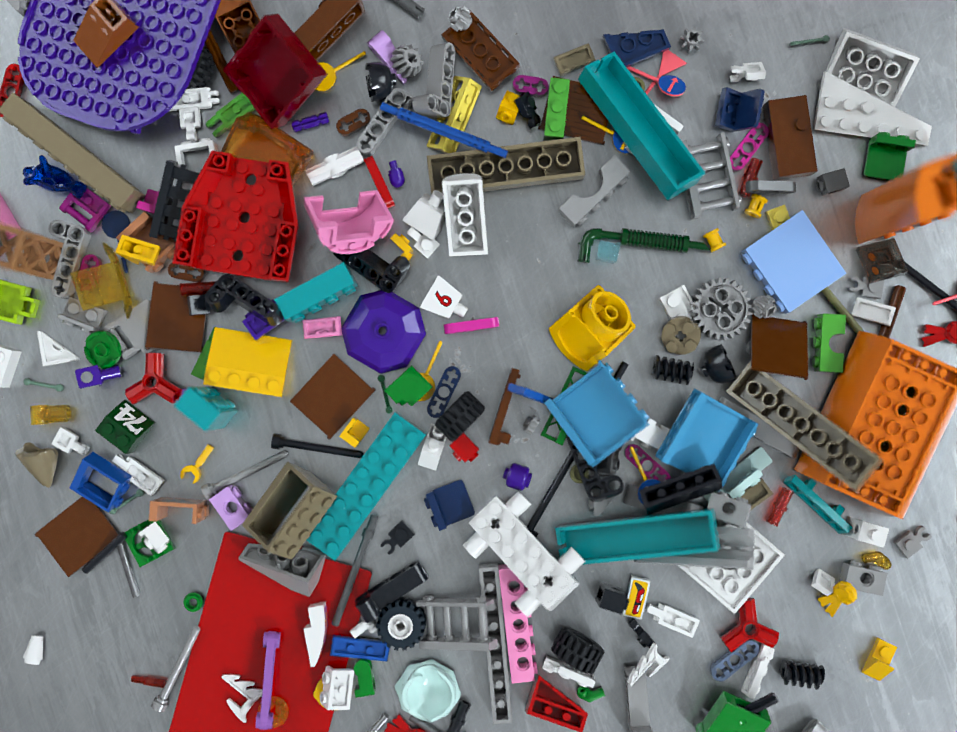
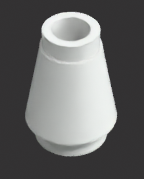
M31 635L23 658H25L24 663L38 665L43 660L44 636Z

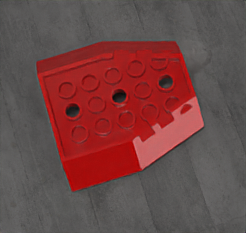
M211 151L182 205L172 263L199 270L268 281L289 282L298 230V218L289 163L270 159L269 162L237 158L231 153ZM250 175H255L256 182L252 185L247 184V178ZM243 213H249L250 219L246 223L240 221ZM236 251L243 252V258L240 261H235L234 259Z

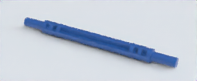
M381 103L380 110L397 116V119L485 153L490 152L506 158L508 154L507 150L492 145L490 141L402 107L399 109L389 104Z

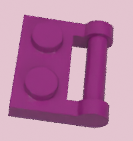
M78 182L59 209L63 213L71 215L91 233L97 228L98 223L111 205L84 184ZM75 202L93 217L90 220L75 210L72 204Z

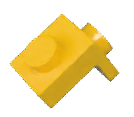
M507 90L500 103L496 118L513 125L519 112L514 100L520 95Z
M395 233L390 238L391 241L403 251L401 256L410 260L413 256V249L408 245L410 241L404 235L398 236Z

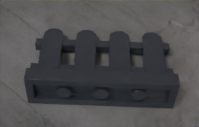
M166 161L149 233L150 237L158 238L164 235L163 239L169 240L170 237L177 239L179 227L174 226L173 221L174 219L180 220L182 208L177 207L178 200L185 201L190 190L181 188L182 183L185 181L194 184L200 173L187 170V165L184 164L177 167L178 162ZM174 179H177L176 186H173ZM170 198H173L172 204H171V205L168 204V203H169V199H170ZM165 216L168 217L167 223H164Z

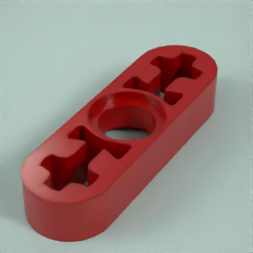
M10 64L6 68L0 89V107L5 102V99L8 98L6 92L10 87H14L15 94L21 97L25 83L21 72L19 75H12L13 72H20L18 64Z
M373 156L365 158L366 166L387 208L396 206Z

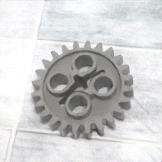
M716 278V282L713 279L709 280V284H702L703 289H697L699 295L692 296L696 302L690 303L695 309L691 310L690 313H695L696 316L692 320L698 321V326L702 327L701 333L708 331L707 337H711L714 334V340H718L720 337L722 340H726L727 336L734 338V334L740 335L739 329H746L744 323H750L747 316L753 315L748 309L752 308L753 305L747 304L751 297L745 298L748 291H741L742 284L735 286V280L729 284V278H725L723 282L721 278ZM718 291L723 293L722 300H719L717 297ZM733 303L737 305L736 313L731 308ZM707 305L711 307L710 315L705 312ZM721 318L725 319L726 324L724 327L719 323Z

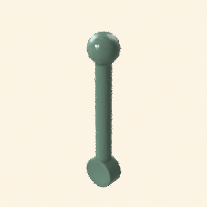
M824 35L822 38L790 42V46L822 41L827 43L830 37Z
M25 378L23 381L27 386L30 384L52 388L58 392L64 390L62 384H46L31 381L29 378Z
M138 489L136 494L123 501L118 508H113L109 513L115 514L119 508L138 496H143L145 492L142 489Z

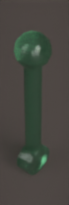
M379 375L377 379L381 383L386 403L385 411L390 414L393 408L390 406L388 395L384 391L386 389L384 383L385 376Z

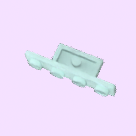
M762 447L757 448L736 465L720 491L729 494L728 497L732 499L741 497L745 494L744 490L749 486L753 487L760 482V477L763 476L761 471L772 463V459ZM711 493L703 495V497L708 503L711 497Z

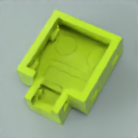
M0 279V320L22 325L24 316L35 318L40 300L30 297L32 288Z

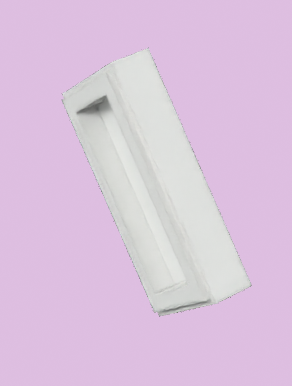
M857 297L851 315L890 327L896 307Z

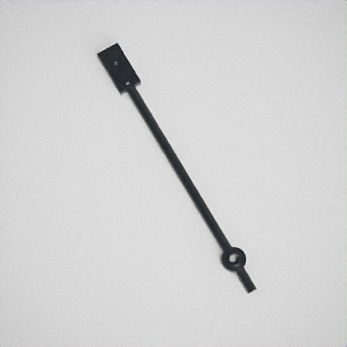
M622 361L613 377L615 379L620 378L621 380L629 364ZM571 451L526 527L535 537L539 533L534 528L574 461Z

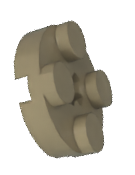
M686 316L673 317L662 330V342L670 353L678 355L689 354L696 350L701 340L700 327ZM679 331H682V334H686L683 340L676 336Z

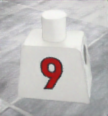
M440 276L436 278L420 306L425 311L450 319L453 313L463 318L469 309L459 303L463 295Z

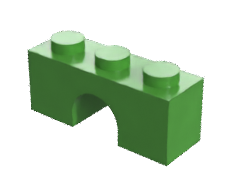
M550 79L543 138L545 141L564 138L570 85L569 79Z
M818 314L817 318H815L814 329H816V337L813 339L815 356L812 358L814 372L843 373L844 353L833 352L829 346V341L833 335L845 334L846 315Z

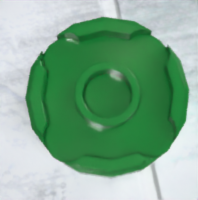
M100 330L91 333L86 338L84 353L87 360L93 366L98 365L100 369H105L119 362L121 345L115 335L108 331Z

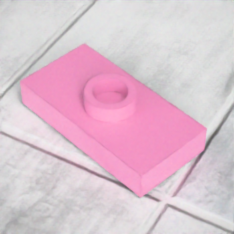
M341 316L302 320L304 339L342 335Z

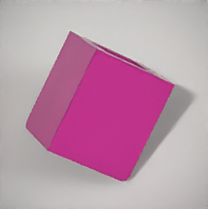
M148 189L144 202L138 200L136 208L154 214L159 191Z

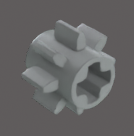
M464 6L462 8H453L448 17L451 23L450 27L455 31L467 30L472 23L471 11Z
M693 27L690 31L686 28L684 30L685 35L679 38L680 41H683L681 48L685 47L688 49V53L694 48L698 51L700 49L699 44L704 42V39L701 38L703 31H697L696 27Z
M769 295L756 297L752 303L753 314L760 319L762 317H771L776 311V304L773 303L775 299Z

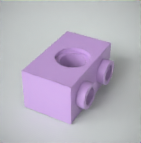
M233 485L227 486L209 499L230 531L243 524L253 510L248 502H244L241 498L242 493L238 487ZM230 502L236 503V511H232L229 508Z

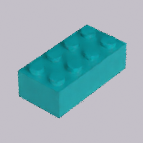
M343 262L274 300L285 320L298 323L305 319L304 315L308 313L315 314L322 310L321 306L325 304L331 305L339 301L338 297L343 294L348 296L354 293L358 284L349 267Z
M209 386L188 387L174 405L175 408L205 432L225 428L238 412L235 408L236 404L228 398L225 400L221 397V392L214 386L211 388Z

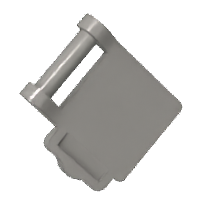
M148 299L103 327L104 331L112 333L119 340L121 356L124 360L129 359L139 350H142L144 354L160 350L158 348H150L148 350L145 347L151 305ZM118 326H120L134 347L128 349L115 330Z

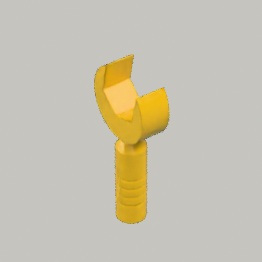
M206 445L195 461V465L185 466L181 470V479L184 478L186 472H192L195 476L192 484L200 480L201 470L199 467L203 465L214 449L212 445Z

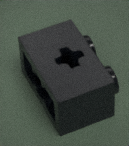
M600 582L595 598L599 608L622 615L623 610H626L629 604L628 596L623 588Z

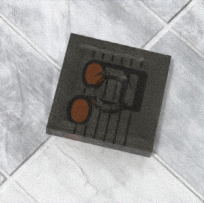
M895 238L860 246L856 249L869 284L908 273Z

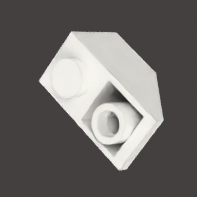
M431 423L418 465L436 471L447 437L433 423Z

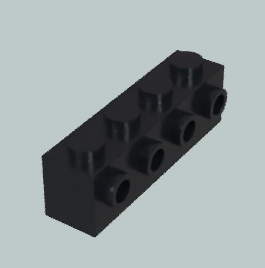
M715 464L702 466L692 472L683 473L678 477L666 479L656 485L647 486L639 490L646 512L650 515L722 489V480Z

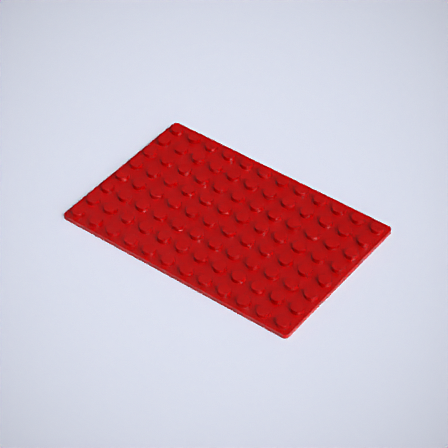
M230 531L225 532L198 625L200 632L191 650L169 732H328L334 710H327L321 706L313 694L318 682L322 679L326 666H331L333 669L346 668L348 657L330 656L333 635L353 637L350 630L359 623L361 616L355 606V600L368 591L372 572L363 568L359 569L339 626H334L331 623L352 565L326 558L319 582L310 597L288 589L239 560V556L248 543L260 544L255 538ZM326 601V639L315 667H311L304 633L305 626L311 624L308 607L310 604ZM277 631L281 633L280 646L275 651L270 708V713H274L272 729L260 730L256 728L257 712H261L262 697L249 709L246 714L247 721L243 723L230 709L227 699L231 698L242 707L247 698L222 679V676L224 674L240 675L241 677L235 681H253L255 684L247 688H260L263 690L266 648L263 647L264 632Z

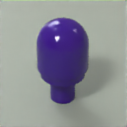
M396 160L390 161L391 170L388 171L390 184L395 188L402 187L405 183L403 171L401 168H398Z

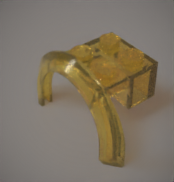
M103 242L105 253L108 255L111 263L70 273L82 310L123 300L126 318L129 319L133 311V304L122 267L115 250Z

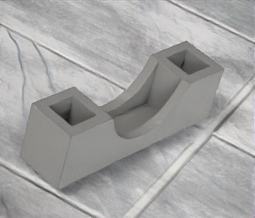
M614 155L599 170L601 177L600 190L588 198L572 195L558 209V212L572 227L577 224L581 226L588 219L586 215L590 211L594 213L601 206L599 203L604 198L608 200L615 193L613 189L618 184L622 186L629 179L627 176L631 171Z

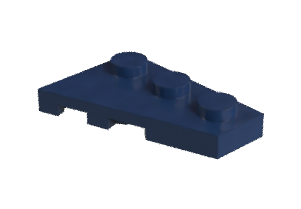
M664 29L641 31L640 33L625 32L616 35L603 34V39L609 53L615 52L626 68L671 48Z

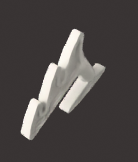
M656 643L652 644L646 657L644 655L641 657L637 668L632 670L627 681L631 686L646 670V675L651 677L669 661L670 658L667 655L661 657L658 654Z
M224 674L222 679L247 698L242 707L231 698L227 699L230 709L245 723L247 721V712L262 697L263 690L260 688H247L255 684L253 681H235L241 677L240 675Z

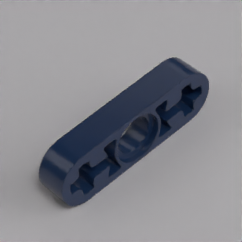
M450 366L445 369L427 406V412L433 418L443 415L461 378V372L457 367ZM454 369L458 377L457 379H452L451 383L454 384L452 388L450 385L442 382L444 379L448 381L449 375H447V372H452ZM443 386L447 387L450 391L449 396L446 398L441 397L438 393L439 389ZM436 396L439 400L446 401L445 405L441 403L439 406L441 412H437L434 415L432 414L433 410L430 408L437 404L438 401L434 400Z

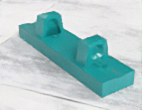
M796 475L787 476L783 481L786 486L837 533H849L853 528L841 517L845 508L840 504L834 505L831 508L812 490L817 484L812 478L806 479L803 482Z

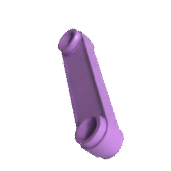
M277 631L264 632L263 647L266 648L261 712H257L256 728L260 730L272 729L274 713H270L274 662L275 651L280 646L281 633Z

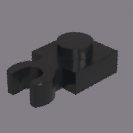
M529 91L514 100L522 117L527 118L529 128H533L538 123H541L540 116L535 112L537 109L535 100L531 97Z
M205 295L187 297L189 316L211 314L210 309L212 308L206 302Z
M401 520L388 533L391 539L384 540L381 543V547L389 544L391 549L388 551V554L390 555L394 552L396 544L401 548L415 533Z
M634 618L630 619L627 623L639 636L637 638L638 642L644 648L648 646L650 649L652 644L655 643L654 640Z

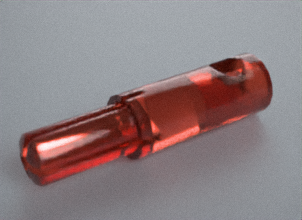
M133 675L131 677V682L164 688L167 682L166 679Z

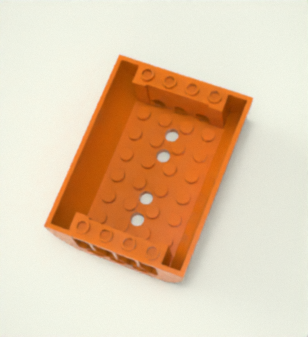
M957 153L922 165L861 195L855 215V231L858 244L881 236L887 239L895 236V231L902 230V233L914 229L913 225L919 223L921 227L932 223L931 219L935 217L940 220L955 215L953 211L957 210V176L952 163L957 161Z
M859 331L843 364V373L838 374L821 414L884 461L858 492L842 482L804 451H802L794 470L903 520L957 406V368L893 339ZM912 386L915 389V394L909 398L906 395V390ZM903 404L907 410L904 415L900 416L897 410ZM883 441H888L890 447L887 451L883 452L880 445Z

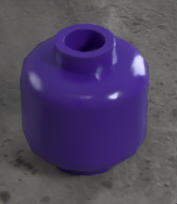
M513 463L510 468L506 467L503 479H506V486L519 491L524 490L525 487L528 488L532 478L529 467Z

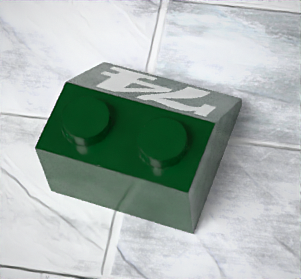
M124 399L105 416L95 431L124 454L134 452L156 422Z

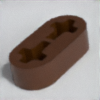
M358 109L338 120L336 124L337 131L342 136H350L367 127L371 121V116L367 110ZM360 114H362L363 116L367 115V117H365V122L362 123L361 120L354 122L359 119ZM343 123H346V125L353 123L352 125L348 126V131H345L344 129L340 130L343 127Z
M171 263L168 267L169 275L176 279L201 282L206 277L205 270L198 269L201 275L195 279L194 275L189 274V271L195 272L197 270L195 268L179 265V268L185 270V273L178 272L176 275L173 269L177 268L178 265Z

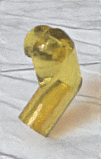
M880 551L862 554V561L864 563L874 562L884 570H888L892 566L890 559Z

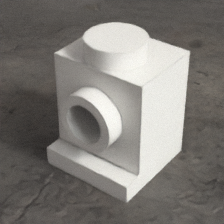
M156 522L138 533L140 539L145 538L143 542L149 550L154 549L155 552L160 554L168 548L169 539Z

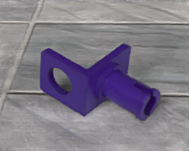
M98 365L75 370L80 389L95 385L102 386L104 380L121 377L118 365L105 369H100ZM90 372L93 375L92 381L89 383L83 382L81 380L82 373Z

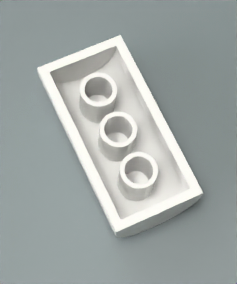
M465 173L444 178L442 186L449 256L488 254L482 176Z

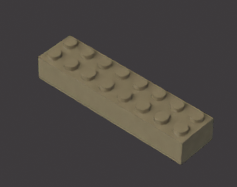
M12 92L0 107V113L4 115L3 120L18 128L17 131L33 140L37 147L48 152L52 159L63 164L66 170L77 175L81 182L92 187L96 194L107 199L109 204L123 213L128 211L133 214L137 209L138 200L143 202L146 195L28 101Z
M581 137L499 147L508 151L506 158L480 150L427 156L431 195L433 191H439L443 194L442 180L456 174L470 173L482 176L483 192L582 180L585 177Z
M751 361L726 391L856 492L862 488L884 461L769 374L751 370Z

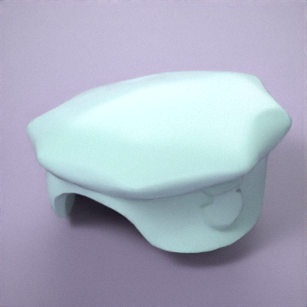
M433 659L409 665L395 684L401 709L422 721L430 723L446 717L461 696L454 671Z

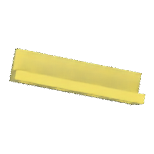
M454 76L451 102L455 100L454 106L451 108L449 116L437 118V121L443 123L448 118L446 125L464 131L482 86L471 78ZM459 82H461V83H462V86H461V88L457 91L456 89H457V87H458V84H459ZM434 132L431 133L427 143L428 148L440 150L443 153L456 152L459 142L441 136L437 145L435 142L440 135Z

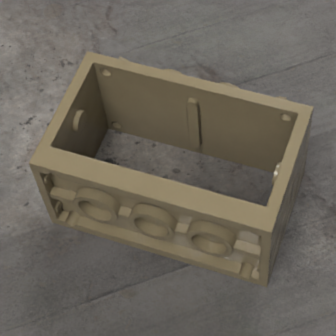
M287 461L245 519L242 526L267 552L292 560L304 542L309 538L316 525L321 521L324 514L332 506L337 495L310 471ZM309 486L310 488L308 489V491L305 493L303 498L300 500L298 505L295 507L293 512L290 514V516L287 518L285 523L282 525V527L274 537L273 533L276 531V529L281 524L283 519L286 517L288 512L294 506V504L299 499L301 494L304 492L306 487Z

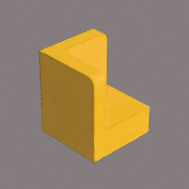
M354 417L339 437L356 448L370 428Z

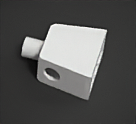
M433 191L432 195L425 193L402 221L434 240L441 232L446 217L445 206L441 202L444 197L443 194L439 191Z

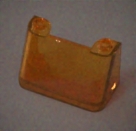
M248 113L235 119L221 152L231 153L237 158L269 162V159L288 162L292 186L295 185L314 154L310 148L281 129H271L262 117L253 113Z

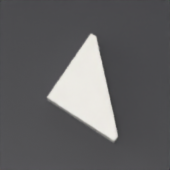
M37 331L43 366L80 360V357L46 333Z

